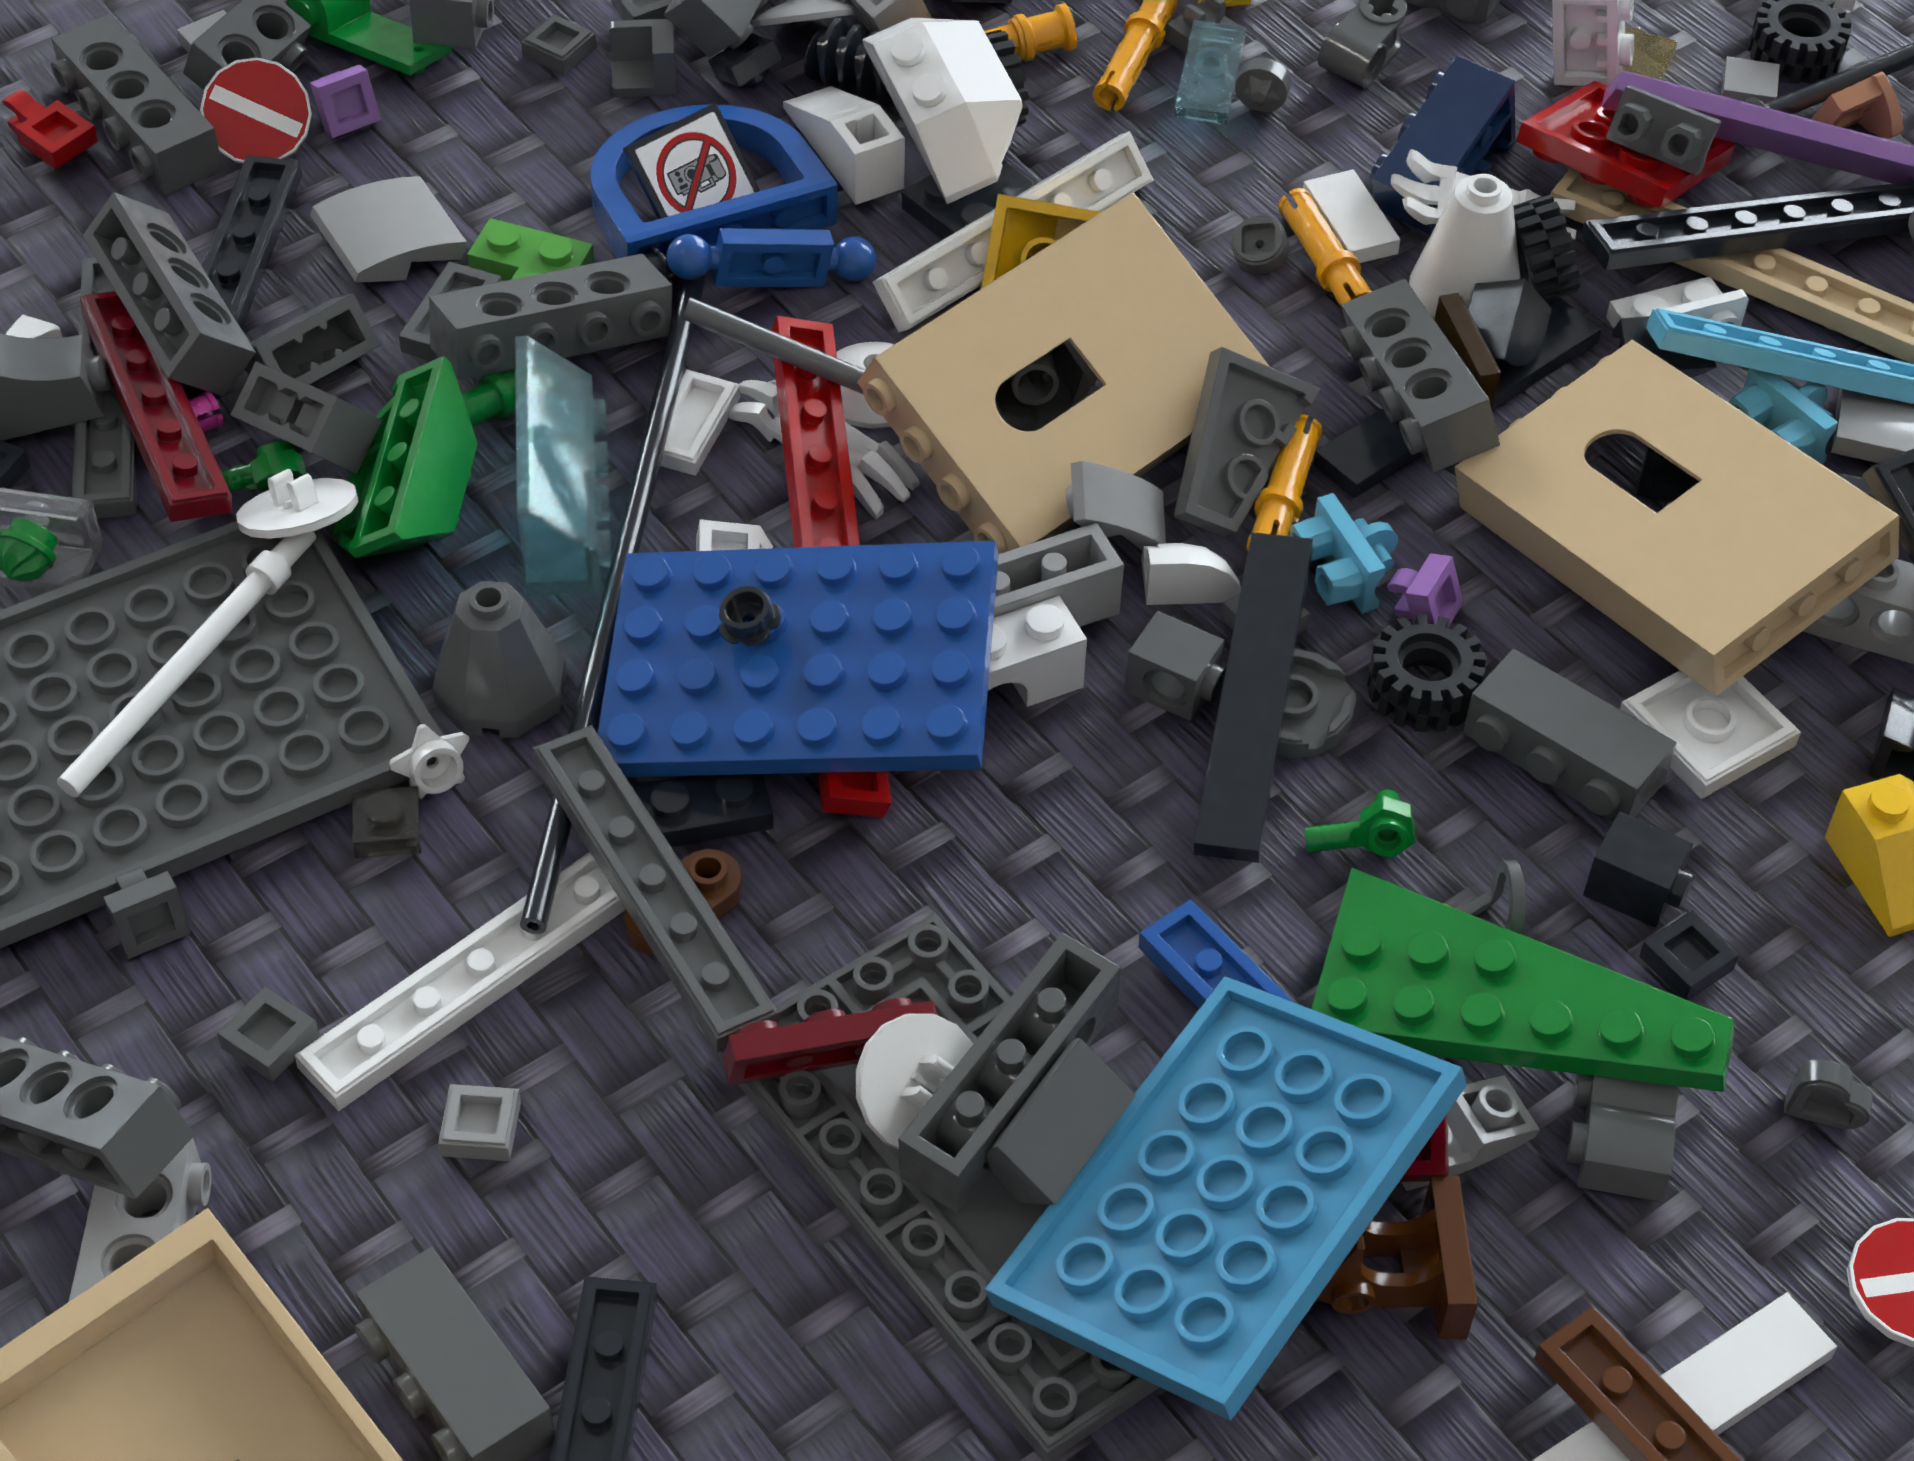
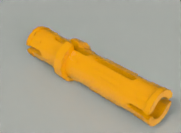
M1143 0L1139 10L1129 16L1123 27L1124 32H1126L1125 36L1093 90V98L1101 108L1110 111L1117 96L1114 110L1119 111L1123 108L1129 96L1128 94L1144 68L1150 53L1162 44L1166 36V31H1163L1164 27L1174 13L1178 0Z
M1303 188L1289 191L1298 205L1295 209L1284 195L1278 203L1279 213L1285 218L1317 268L1316 278L1324 290L1332 292L1340 306L1343 303L1373 292L1360 275L1361 265L1351 251L1344 250L1314 203L1309 191Z
M1301 414L1294 426L1297 430L1288 446L1281 448L1277 454L1267 488L1260 491L1256 499L1254 510L1257 519L1252 530L1253 533L1288 536L1291 526L1298 523L1303 510V503L1300 497L1317 444L1323 432L1322 425L1315 418L1310 424L1308 434H1305L1303 430L1309 415ZM1251 535L1249 536L1247 541V550L1249 549Z

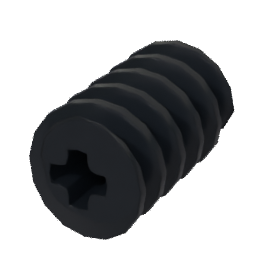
M837 17L831 22L828 29H819L814 34L804 58L805 75L809 79L817 80L821 78L822 82L827 86L835 87L840 85V88L847 93L859 92V95L865 100L877 99L882 106L887 108L895 106L864 47L862 39L865 38V28L863 25H853L846 36V21L844 18ZM876 30V31L872 32L871 35L876 34V33H878V32H880V31H877V30Z

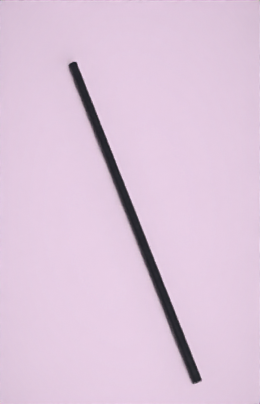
M707 273L695 280H682L568 734L590 725L596 729L605 691L626 553H639L695 326L690 322L682 320V316L690 297L701 301ZM552 794L520 921V927L531 934H542L546 931L572 827L571 821L554 794Z

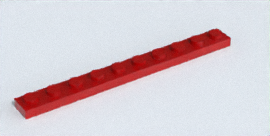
M783 316L776 317L771 331L837 358L833 324ZM773 357L794 548L860 545L841 387L839 384ZM888 771L818 773L822 812L884 818L892 804Z

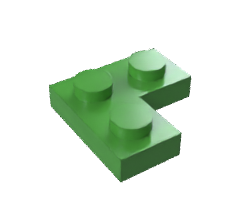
M492 218L488 220L467 253L469 267L499 275L504 280L592 264L595 261L592 243Z

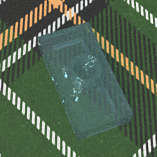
M1200 20L1193 21L1175 104V117L1228 124L1235 82L1245 41L1246 27Z

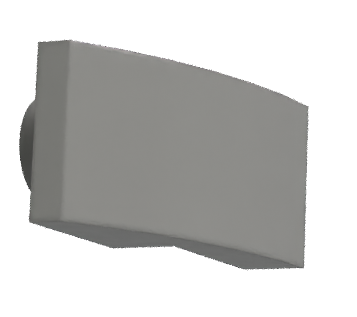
M1085 461L1071 463L1072 485L1067 488L1066 503L1069 514L1074 522L1081 527L1097 522L1106 537L1122 535L1141 550H1143L1144 546L1166 544L1162 490L1142 478L1112 467Z
M1505 1075L1467 1084L1448 1111L1449 1176H1456L1487 1163L1535 1138L1539 1132V1127ZM1430 1181L1402 1182L1406 1191L1427 1186Z

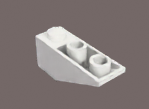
M832 86L783 102L784 110L855 205L904 189L905 137L880 105Z

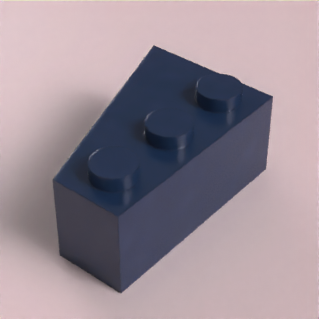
M1459 55L1455 57L1445 73L1438 72L1430 83L1426 101L1418 113L1411 112L1406 117L1399 131L1398 142L1389 155L1383 153L1372 168L1370 183L1373 184L1374 201L1380 210L1431 235L1436 224L1424 225L1414 219L1404 209L1402 199L1405 197L1392 187L1391 175L1398 174L1410 180L1424 183L1410 170L1406 163L1411 149L1418 151L1433 163L1456 166L1459 173L1469 176L1487 174L1492 166V163L1487 161V158L1497 147L1508 151L1516 142L1515 80ZM1431 181L1424 184L1440 186V181ZM1427 205L1436 209L1438 205Z

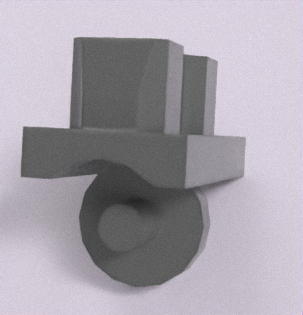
M1627 85L1623 91L1606 139L1698 175L1702 172L1709 148L1722 121L1633 85Z

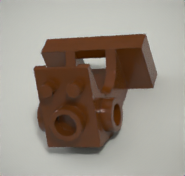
M1431 1176L1421 1212L1422 1216L1408 1221L1393 1223L1371 1221L1316 1301L1332 1304L1335 1311L1343 1314L1363 1313L1371 1308L1434 1307L1438 1339H1467L1478 1302L1460 1176ZM1363 1257H1399L1401 1273H1381L1369 1269L1362 1263Z

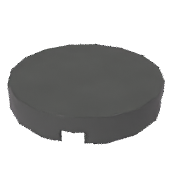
M1296 649L1277 756L1290 759L1315 757L1335 748L1350 731L1356 704L1354 689L1351 691L1350 686L1346 683L1347 675L1342 669L1318 653Z

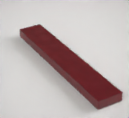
M116 291L80 296L82 317L98 354L107 363L110 382L170 522L232 513V495L181 383L167 378Z

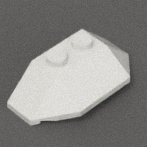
M909 18L862 39L868 55L946 203L949 204L997 182L1003 167L1002 161L1011 143L1023 104L979 21Z

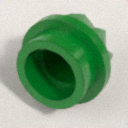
M14 518L8 529L0 530V570L11 580L23 582L38 579L48 569L52 568L57 560L54 553L59 543L57 537L48 529L33 521Z

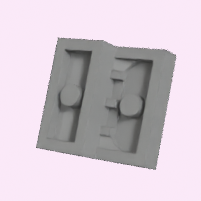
M420 176L381 180L346 190L312 206L310 214L355 283L406 280L411 262L461 260L467 243Z
M1840 388L1834 418L1838 424L1834 432L1831 453L1881 463L1914 448V404Z

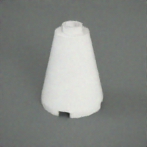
M1477 174L1468 176L1458 182L1410 275L1409 285L1433 319H1435L1438 299L1441 295L1459 293L1469 309L1475 284L1520 279L1512 192L1507 184L1495 176Z

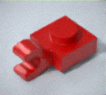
M21 89L2 100L3 105L16 115L7 122L8 126L17 134L19 144L55 169L98 142L95 126L59 100L44 108L31 95Z

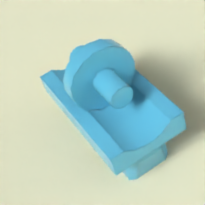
M1749 368L1744 388L1730 399L1729 404L1821 464L1825 463L1827 458L1825 453L1826 444L1838 424L1833 419V415L1823 407L1828 397V389L1823 384L1808 382L1799 388L1792 381H1786L1780 375Z
M1334 493L1318 497L1315 516L1292 525L1290 529L1291 537L1313 539L1311 561L1323 557L1327 561V564L1318 566L1316 569L1315 583L1318 593L1327 606L1353 600L1362 614L1378 609L1379 600L1375 595V588L1385 572L1394 565V560L1390 554L1396 548L1398 535L1385 522H1375L1368 525L1364 518L1353 521Z

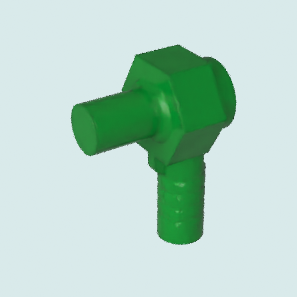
M276 441L260 446L256 450L257 458L248 465L240 464L239 466L221 470L230 493L246 487L251 491L261 489L263 492L269 490L268 478L286 469L292 471L293 480L307 474L303 457L292 448L291 443L285 441Z
M1382 790L1377 793L1373 803L1360 811V821L1305 827L1308 853L1330 851L1331 849L1338 850L1364 846L1366 850L1372 851L1377 855L1393 858L1415 843V826L1411 804L1400 801V796L1393 790Z

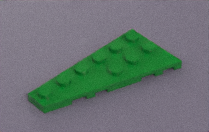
M1351 868L1312 1005V1010L1431 1056L1724 1092L1734 1040V1019L1355 868Z

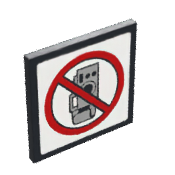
M713 103L623 148L658 219L760 191L717 103Z

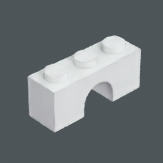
M1060 595L994 617L988 691L1001 684L1013 683L1028 707L1083 688L1087 638Z

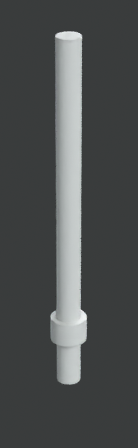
M314 531L292 537H284L272 551L263 550L246 568L247 577L57 779L59 787L65 793L72 797H78L265 594L272 595L278 591L290 578V567L316 540Z

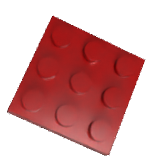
M1597 81L1589 83L1523 121L1516 142L1533 149V154L1539 159L1551 163H1563L1580 171L1581 177L1594 184L1610 185L1627 193L1632 202L1649 208H1662L1729 164L1736 145L1728 140L1714 137L1702 172L1694 175L1606 139V135L1616 111L1601 107L1605 89L1608 86Z

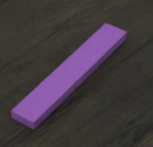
M1625 70L1619 71L1605 89L1602 108L1616 111L1625 86L1633 85L1722 121L1715 135L1716 138L1888 183L1914 181V146Z

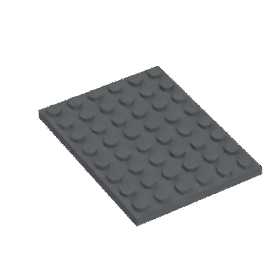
M237 521L0 610V949L106 905L104 896L121 890L117 884L116 876L141 867L147 879L166 871L169 872L172 878L408 780L409 777L391 770L390 760L412 747L417 727L421 724H426L439 737L443 736L319 529L314 531L316 540L290 567V578L275 594H265L78 797H72L65 793L59 787L57 779L247 577L246 568L263 550L272 551L284 537L272 539L250 537L241 532ZM436 757L428 759L427 765L434 764Z

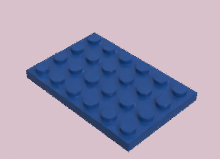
M969 541L626 553L598 736L625 777L981 769L999 559L996 542ZM744 586H753L763 590L769 596L770 603L778 605L781 613L780 624L776 629L771 630L769 639L760 645L752 647L745 646L740 642L735 645L730 644L723 639L719 632V626L722 624V621L719 619V607L723 598L732 590Z

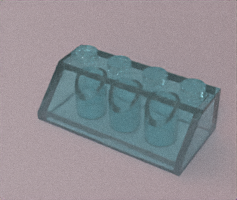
M515 336L517 516L528 596L601 592V567L610 566L612 561L610 529H599V522L611 521L609 486L598 485V478L609 477L607 441L597 442V435L608 434L606 400L594 399L591 374L529 336Z

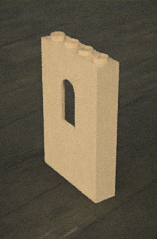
M1132 192L874 357L857 383L862 388L864 398L869 407L876 414L883 416L899 436L901 446L906 455L912 461L922 466L936 484L938 495L949 509L959 514L973 532L974 540L995 541L998 554L1056 536L1075 523L1069 514L1066 503V491L1068 486L1072 485L1071 463L1085 461L1112 467L1141 477L1190 443L1210 352L1224 347L1262 364L1269 365L1136 194ZM1069 340L1104 386L1036 431H1020L1008 425L1002 419L996 407L995 397L998 387Z
M1634 340L1629 341L1611 355L1602 358L1592 369L1568 386L1560 388L1550 399L1529 414L1514 421L1508 429L1498 435L1500 446L1465 459L1455 466L1460 508L1714 696L1719 695L1899 558L1898 514ZM1610 434L1629 435L1698 480L1699 483L1656 513L1593 469L1585 460V452L1589 445L1600 437Z
M208 1208L0 1348V1461H403Z

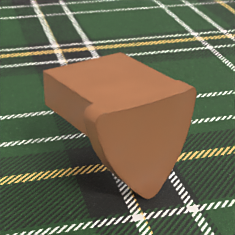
M1879 72L1830 95L1811 118L1815 121L1842 128L1859 123L1869 132L1888 139L1904 131L1900 104L1884 72Z

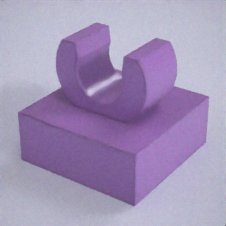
M361 65L338 71L310 82L324 132L331 138L381 120L368 71Z
M1430 553L1419 572L1409 568L1398 569L1387 585L1388 591L1403 593L1393 609L1394 614L1401 618L1406 616L1408 620H1412L1413 625H1415L1417 614H1427L1428 624L1437 625L1438 616L1449 618L1448 628L1464 603L1453 556Z

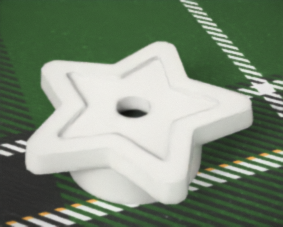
M421 724L417 727L412 747L392 758L389 762L390 768L394 772L409 777L410 793L414 800L422 799L427 793L438 794L445 792L455 784H461L465 780L463 760L460 755L469 742V736L463 732L439 737L426 724ZM436 757L434 764L427 765L428 759Z

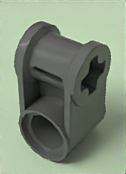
M1361 0L1327 34L1319 51L1318 65L1363 88L1370 87L1380 72L1400 51L1401 39L1397 33L1398 27L1406 17L1407 7L1405 1Z

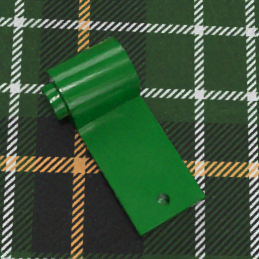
M370 0L287 1L288 7L311 25L308 33L309 36L408 75L424 73L426 66L452 53V46L413 42L412 27L371 12Z

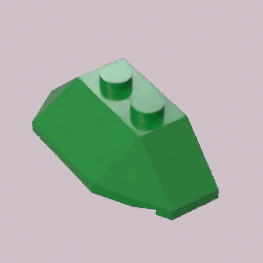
M445 356L398 376L390 390L395 396L376 416L382 422L357 474L353 472L350 474L348 482L355 486L359 502L351 513L336 522L331 539L355 558L409 550L432 540L443 539L455 531L459 521V513L466 486L471 476V467L478 443L452 363Z

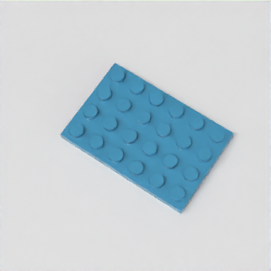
M1224 976L1135 1092V1098L1056 1205H1049L984 1290L993 1307L1231 1421L1467 1086L1463 1069L1450 1062Z

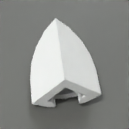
M1184 543L1157 544L1156 546L1143 547L1141 563L1146 605L1223 603L1241 592L1240 581L1228 563L1206 547Z

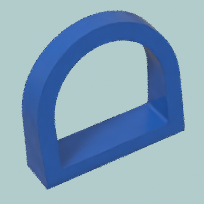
M711 104L668 109L648 115L626 125L613 134L600 147L591 166L594 216L616 258L646 254L647 249L652 246L657 247L660 252L667 255V250L673 240L685 234L697 235L703 238L709 246H716L720 228L817 230L837 224V183L805 139L788 123L758 110L719 104L717 105L737 145L764 157L777 169L786 184L651 222L641 221L619 187L626 173L632 168L623 148Z

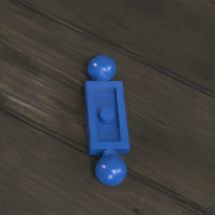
M720 228L716 246H709L703 238L693 234L677 237L667 250V264L673 274L684 280L698 279L711 269L715 287H824L828 270H835L841 278L847 281L857 282L864 280L875 268L876 253L867 240L856 236L844 238L834 248L830 230Z

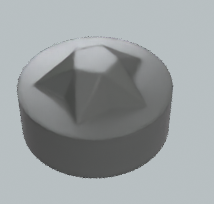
M1262 57L1247 61L1241 67L1235 82V92L1239 100L1248 108L1261 112H1271L1279 109L1285 103L1291 87V78L1286 68L1275 60Z
M1257 215L1245 219L1236 227L1231 238V248L1238 265L1242 269L1253 274H1265L1277 269L1285 261L1289 252V241L1283 225L1278 220L1266 215Z

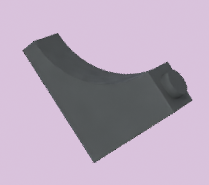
M0 333L1 441L104 417L105 391L110 390L112 386L107 363L101 355H94L82 334L64 338L34 339Z

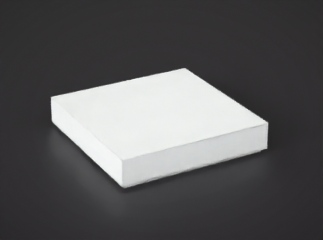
M1679 670L1624 700L1620 707V710L1677 742L1669 767L1701 799L1795 747L1801 733L1743 676L1719 695L1714 696Z

